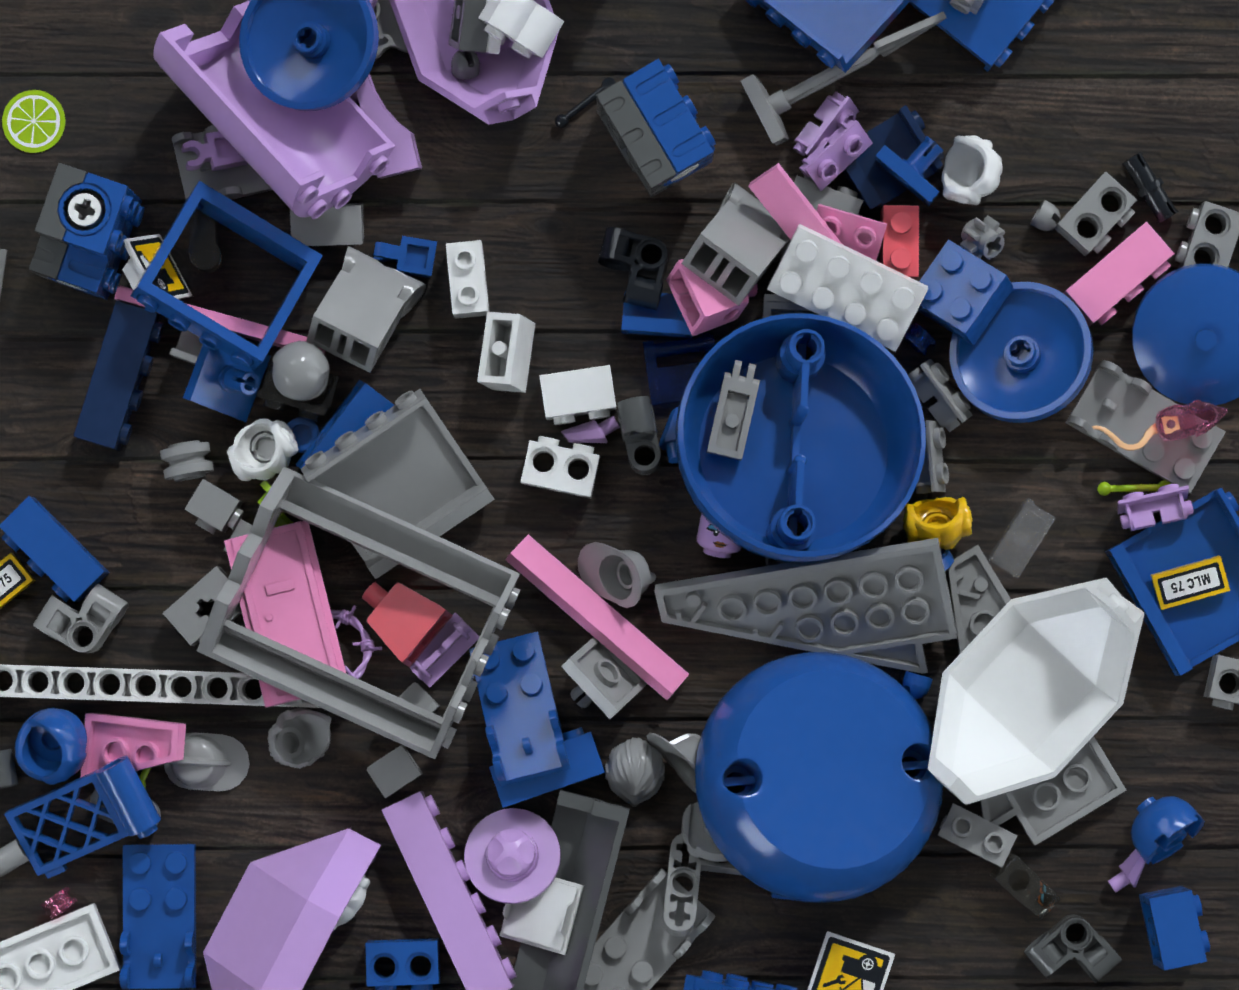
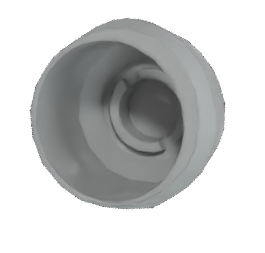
M306 341L292 342L279 349L273 356L272 378L276 389L283 396L292 400L306 401L318 397L325 390L330 367L322 350L314 344Z

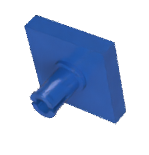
M926 136L917 149L905 160L901 159L884 145L875 155V161L929 207L937 198L939 191L925 180L922 174L944 150L936 144L927 156L924 157V153L934 142Z
M202 345L183 398L246 422L271 356L266 355L264 361L253 370L241 363L236 365L231 361V356L220 349L212 350Z

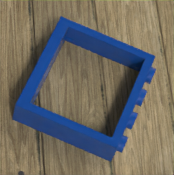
M199 181L191 191L130 296L146 306L144 310L151 313L158 312L168 318V323L174 328L183 332L188 330L200 337L199 341L204 346L212 350L220 349L231 356V361L236 365L241 363L255 370L264 361L323 255ZM195 209L300 271L258 346H255L152 284Z

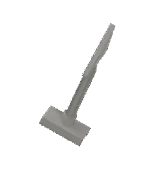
M941 12L873 43L875 47L867 49L846 73L835 65L832 69L828 68L786 91L781 89L770 96L754 74L741 80V83L772 144L778 146L789 140L779 115L791 109L792 104L866 66L878 55L881 54L885 57L947 17L944 12Z

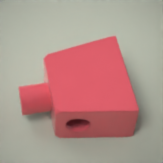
M374 582L366 589L362 596V599L374 608L366 620L367 623L398 660L409 668L453 616L442 606L399 582L389 592Z

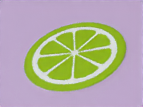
M28 90L17 94L6 105L2 116V127L6 138L14 147L28 153H39L50 149L60 140L65 129V114L58 100L49 93L40 90Z

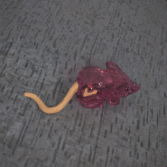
M1195 400L1186 405L1169 406L1157 412L1155 423L1145 431L1141 440L1136 444L1124 443L1105 427L1094 425L1092 428L1104 432L1120 448L1134 451L1144 447L1154 434H1158L1163 442L1182 440L1193 435L1199 437L1212 429L1227 414V409L1208 402H1201L1200 400Z

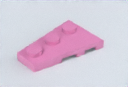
M94 712L85 713L84 727L87 733V756L81 768L80 778L122 756H128L135 771L180 761L184 758L186 724Z

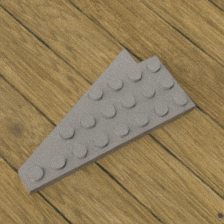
M938 538L854 551L828 560L788 562L655 584L654 592L663 623L810 652L842 654L870 664L921 674L928 673L923 644L957 639V630Z
M978 545L954 558L953 564L947 569L959 654L1011 600ZM1093 736L1055 778L980 800L982 818L998 826L1016 816L1030 841L1035 846L1125 792L1126 788Z

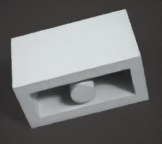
M487 312L478 383L496 391L526 393L535 330L534 322L521 314Z
M610 365L539 375L546 420L553 419L554 425L575 422L574 416L589 414V420L610 417V411L616 410Z

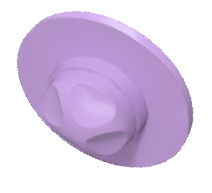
M509 808L491 813L474 827L465 846L464 860L471 882L483 895L497 902L517 904L536 898L552 884L559 870L561 852L554 830L543 818L528 810Z

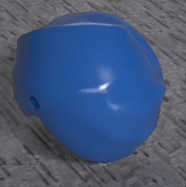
M58 708L40 710L29 717L18 731L14 746L16 761L25 774L46 784L55 785L67 781L82 768L87 756V733L81 720L70 711Z

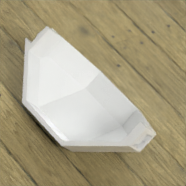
M1108 578L1011 599L942 673L928 770L965 805L1055 778L1123 705L1144 612L1124 598Z

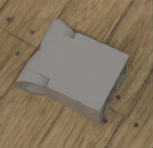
M734 182L726 193L716 216L701 232L681 264L739 306L771 264L782 259L791 240L763 204Z
M348 246L342 270H340L313 315L307 342L370 373L400 319L417 304L424 294L426 284L396 269L384 266L378 260Z

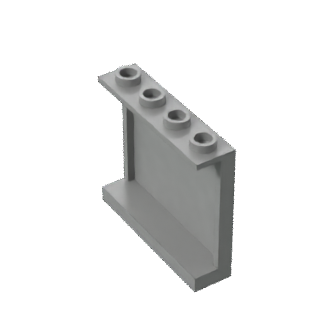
M421 389L402 394L395 401V406L386 412L378 411L365 421V426L356 432L349 431L344 433L335 441V446L326 452L319 451L311 455L305 461V466L301 468L307 482L315 480L439 537L495 500ZM353 544L375 579L398 565L389 559Z

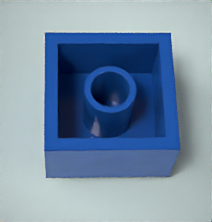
M948 239L919 281L928 286V291L917 311L974 346L1014 287L1006 274Z
M1183 886L1139 894L1153 964L1165 971L1207 962L1205 953L1210 952V943L1206 930L1201 931L1198 917L1203 916L1199 896L1193 895L1191 889Z

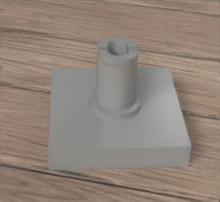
M594 637L561 666L578 684L571 691L573 701L585 692L586 695L577 705L581 708H586L593 701L609 719L647 685L642 678Z

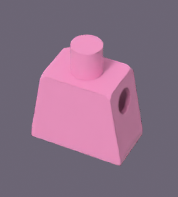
M684 259L678 260L666 279L692 336L735 321L749 303V298L756 296L758 290L756 284L738 306L681 263Z

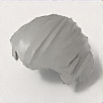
M301 707L281 713L276 723L268 731L267 739L270 756L281 765H288L299 769L311 766L317 759L325 755L324 753L330 746L331 717Z
M632 737L614 747L609 754V760L605 764V779L608 780L611 791L632 807H636L639 803L655 795L665 778L662 753L641 738Z

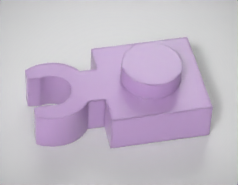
M219 131L205 133V144L190 140L185 142L181 148L182 153L192 151L198 156L196 160L187 161L186 170L189 171L198 170L205 162H210L212 171L243 166L248 163Z

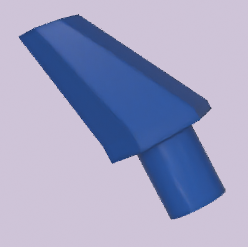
M678 407L671 411L659 442V447L662 450H666L668 461L672 464L678 463L675 434Z

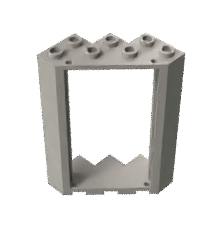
M283 467L261 502L251 531L237 552L228 580L215 599L197 652L430 758L436 759L441 747L449 748L457 729L451 727L452 723L456 722L459 724L468 705L463 700L470 702L478 685V682L473 680L474 675L481 676L489 659L484 653L491 656L499 639V636L494 634L495 629L502 630L511 611L507 608L512 609L521 590L516 588L515 585L520 573L315 480L307 482L304 475ZM281 511L493 607L443 717L230 621Z

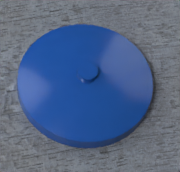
M251 0L244 13L239 36L243 66L255 87L273 102L299 111L327 109L343 102L354 94L364 83L373 67L379 42L377 19L369 0Z
M1216 264L1185 266L1159 279L1140 301L1132 326L1134 354L1146 379L1155 389L1168 398L1186 405L1215 406L1230 402L1239 397L1238 271Z
M1013 282V290L974 346L953 333L949 356L953 377L965 398L975 408L1001 421L1025 423L1041 420L1059 412L1079 394L1091 371L1093 340L1082 312L1065 294L1040 283Z

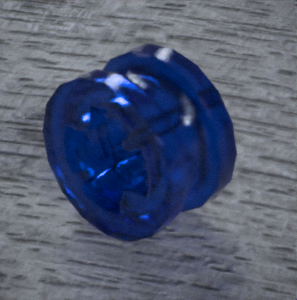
M913 322L910 325L911 331L905 333L903 339L916 352L925 357L928 354L927 348L929 346L934 347L937 343L927 331Z

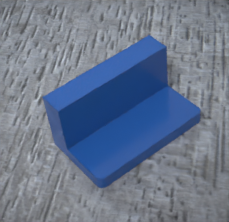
M662 293L657 310L628 303L623 305L621 333L692 338L673 294Z

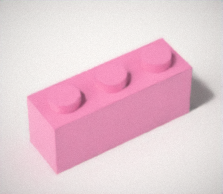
M1146 221L1063 294L1076 304L1088 326H1091L1096 321L1102 326L1118 312L1113 306L1122 298L1130 302L1144 290L1140 283L1150 274L1156 279L1171 266L1167 260L1175 253Z

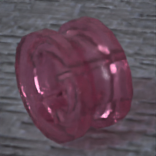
M68 886L41 904L43 909L48 908L50 910L49 917L51 920L78 901L76 897L72 898L69 896L70 889Z

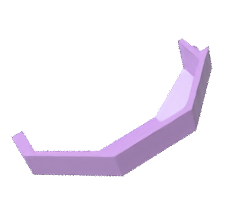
M389 0L416 76L420 82L488 125L514 120L537 107L558 33L543 58L532 54L528 59L511 49L514 42L507 37L505 43L500 45L499 54L475 52L480 61L479 75L473 79L463 80L456 78L451 72V61L457 51L463 52V50H458L448 45L454 0ZM533 0L554 14L549 0Z
M350 827L250 862L203 951L212 990H302L338 920L367 869L377 857L376 853L381 845L351 830Z

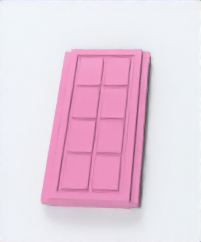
M299 521L275 527L239 601L245 627L346 673L310 525L305 521ZM249 534L224 541L231 569L237 552ZM259 680L265 708L300 700V698Z

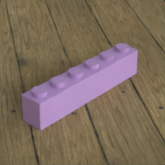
M420 791L382 809L384 817L465 989L509 990L513 988L512 979L517 977L509 958L507 957L502 960L496 948L502 944L494 926L487 927L481 916L482 913L486 912V909L478 892L471 894L466 884V881L471 878L463 860L456 862L450 850L456 846L448 828L440 829L435 816L440 814V811L433 796L425 797L424 792Z

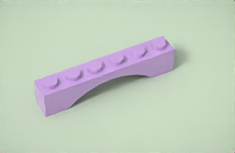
M369 0L374 10L378 0ZM369 73L364 83L351 95V98L355 103H359L360 108L395 145V148L388 156L389 165L377 175V178L383 179L422 169L414 134L401 125L387 110L376 92Z

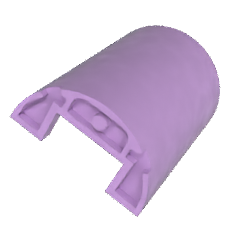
M250 1L234 6L220 31L190 42L194 33L186 24L160 32L154 46V60L298 217L316 219L333 206L336 209H340L348 203L354 191L372 175L380 174L389 165L388 156L395 148V145L351 97L327 109L299 111L273 102L255 87L245 71L239 47L240 27Z

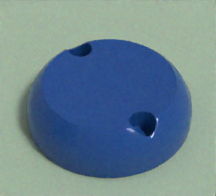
M788 313L769 316L750 322L720 340L704 356L692 373L682 394L675 427L676 454L679 470L689 495L706 520L736 545L767 558L788 562H815L832 559L869 543L884 532L897 519L909 502L921 475L926 450V427L922 406L915 387L896 358L880 342L864 331L846 322L814 314ZM806 346L811 349L813 354L809 360H806ZM735 360L742 361L739 375L745 377L749 363L756 364L753 379L760 380L742 461L707 453L725 372H733ZM797 521L804 527V532L800 536H797Z
M808 652L785 656L768 662L748 673L721 698L703 729L696 755L695 788L705 826L715 845L729 863L757 886L776 895L810 903H831L853 899L870 893L889 883L907 868L921 852L937 822L942 803L943 785L928 770L933 728L923 709L897 680L883 670L863 660L830 652ZM915 770V773L910 777L905 771ZM742 786L738 793L729 791L727 787Z

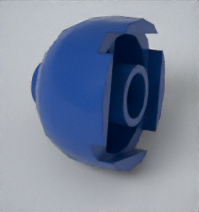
M1166 796L1158 800L1150 797L1143 801L1136 809L1139 814L1132 824V842L1137 852L1147 864L1150 861L1152 864H1156L1180 850L1184 846L1181 842L1188 833L1192 838L1196 836L1205 821L1188 802L1178 797Z

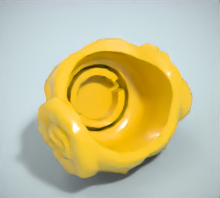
M952 497L917 501L914 504H907L903 515V528L907 541L915 542L938 538L941 549H953L962 537L972 534V515L965 497L958 498V500Z

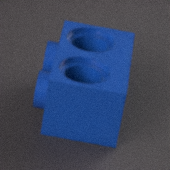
M439 938L368 940L365 943L367 986H375V990H397V985H411V990H433V984L440 983ZM416 956H425L430 960L431 970L429 973L420 975L413 971L411 962ZM389 957L393 960L395 971L392 975L383 976L378 973L376 969L378 958Z

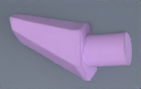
M611 416L599 424L594 419L565 429L561 433L571 443H607L608 441L605 436L617 430L620 426L614 416Z
M1136 849L1119 865L1122 872L1108 880L1115 893L1128 884L1135 888L1146 862Z

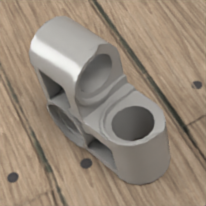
M97 584L90 591L80 611L71 608L54 595H51L33 623V626L77 652L94 653L103 646L113 628L120 622L129 603L100 584ZM89 627L93 632V640L88 646L82 647L78 641V634L83 628Z

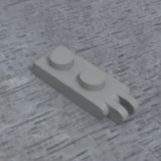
M735 360L733 372H725L707 453L742 461L760 380L753 379L756 364L749 363L745 377L739 375L742 361Z

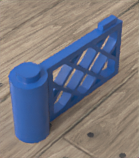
M128 756L117 758L92 773L4 813L37 876L45 873L47 879L65 872L68 869L66 863L122 838L137 835L139 839L151 835L158 830L156 824L161 820ZM93 783L99 794L97 804L78 798L82 786ZM74 790L73 796L67 794ZM57 798L70 803L66 818L48 812L51 800ZM44 804L43 809L37 808L38 806ZM76 806L94 812L90 827L72 821ZM28 812L40 817L36 832L25 828L18 815ZM99 815L112 819L118 831L107 834L96 830ZM45 820L64 826L60 840L42 834ZM69 828L87 834L84 846L78 848L65 843ZM93 837H95V838L98 839V840H95V841L91 842ZM39 842L57 848L53 860L43 863L37 852ZM62 851L68 852V853H66V854H64V855L61 856Z

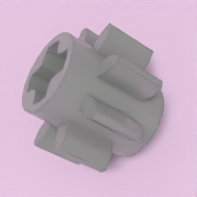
M988 215L984 221L976 217L967 222L963 227L961 233L963 241L960 243V246L980 259L983 255L990 260L1003 249V235L1005 231L999 227V222Z

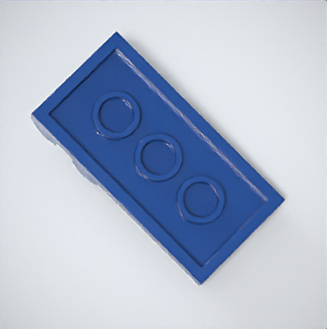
M538 631L498 641L491 656L484 653L489 659L481 676L475 675V679L478 682L477 688L486 723V736L493 754V766L500 786L571 769ZM474 648L469 649L470 657Z
M196 844L123 845V932L121 933L119 943L120 952L123 955V967L119 976L121 989L196 988Z

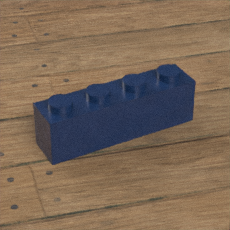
M116 300L74 437L120 451L121 444L127 445L132 432V425L128 424L132 410L138 411L143 397V391L139 390L143 376H149L154 357L149 355L153 343L158 344L163 334L164 323L160 322L161 315Z

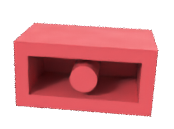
M883 205L880 211V222L887 223V227L880 247V263L917 280L919 277V206Z

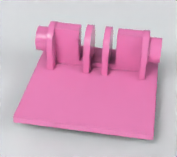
M818 204V214L844 246L875 261L877 260L887 223Z

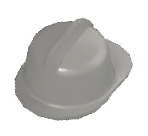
M599 542L587 544L580 551L578 571L582 581L599 596L625 608L635 606L640 600L641 595L649 587V584L656 580V575L649 570L645 558L638 552L618 550Z
M186 733L183 760L164 764V768L169 779L178 787L189 790L226 791L238 786L244 780L250 763L245 747L234 737L223 734Z
M655 733L647 734V740L650 745L662 753L663 759L675 769L684 783L696 793L695 764L701 736L697 734H683L669 742Z

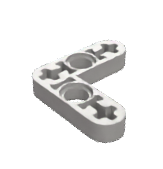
M682 833L672 840L670 847L663 911V926L666 932L675 937H684L694 928L701 871L742 875L729 862L719 863L705 860L701 857H693L692 855L689 856L688 867H681L682 851L676 849H682L683 844H685ZM679 876L688 877L693 883V888L687 893L677 892L672 884L674 879ZM677 902L684 903L683 917L689 919V921H683L682 926H675V920L669 918L675 917Z

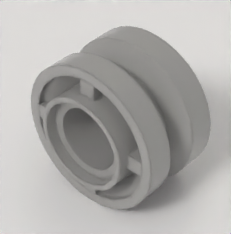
M199 440L169 445L167 449L161 450V460L169 462V467L163 470L165 480L174 479V482L201 478L206 476V473L213 472V462L204 458L205 455L211 452L209 442H200Z

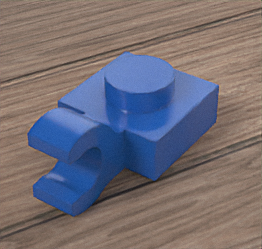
M402 236L400 246L376 242L373 256L374 259L381 262H398L396 270L406 275L431 279L437 242Z

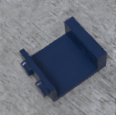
M906 105L900 108L896 115L866 132L873 144L842 172L853 191L858 193V199L863 200L862 205L868 214L908 190L875 161V155L884 145L901 159L907 160L926 137L922 132L926 127L916 110L910 112ZM935 141L933 142L931 147L924 153V157L927 156V154L937 144ZM943 153L922 174L924 179L941 170L943 164L940 160L944 159Z

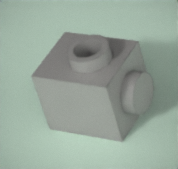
M202 479L185 507L186 511L198 517L195 524L213 535L217 529L222 532H226L228 527L234 529L244 513L240 509L243 504L242 501L205 479Z

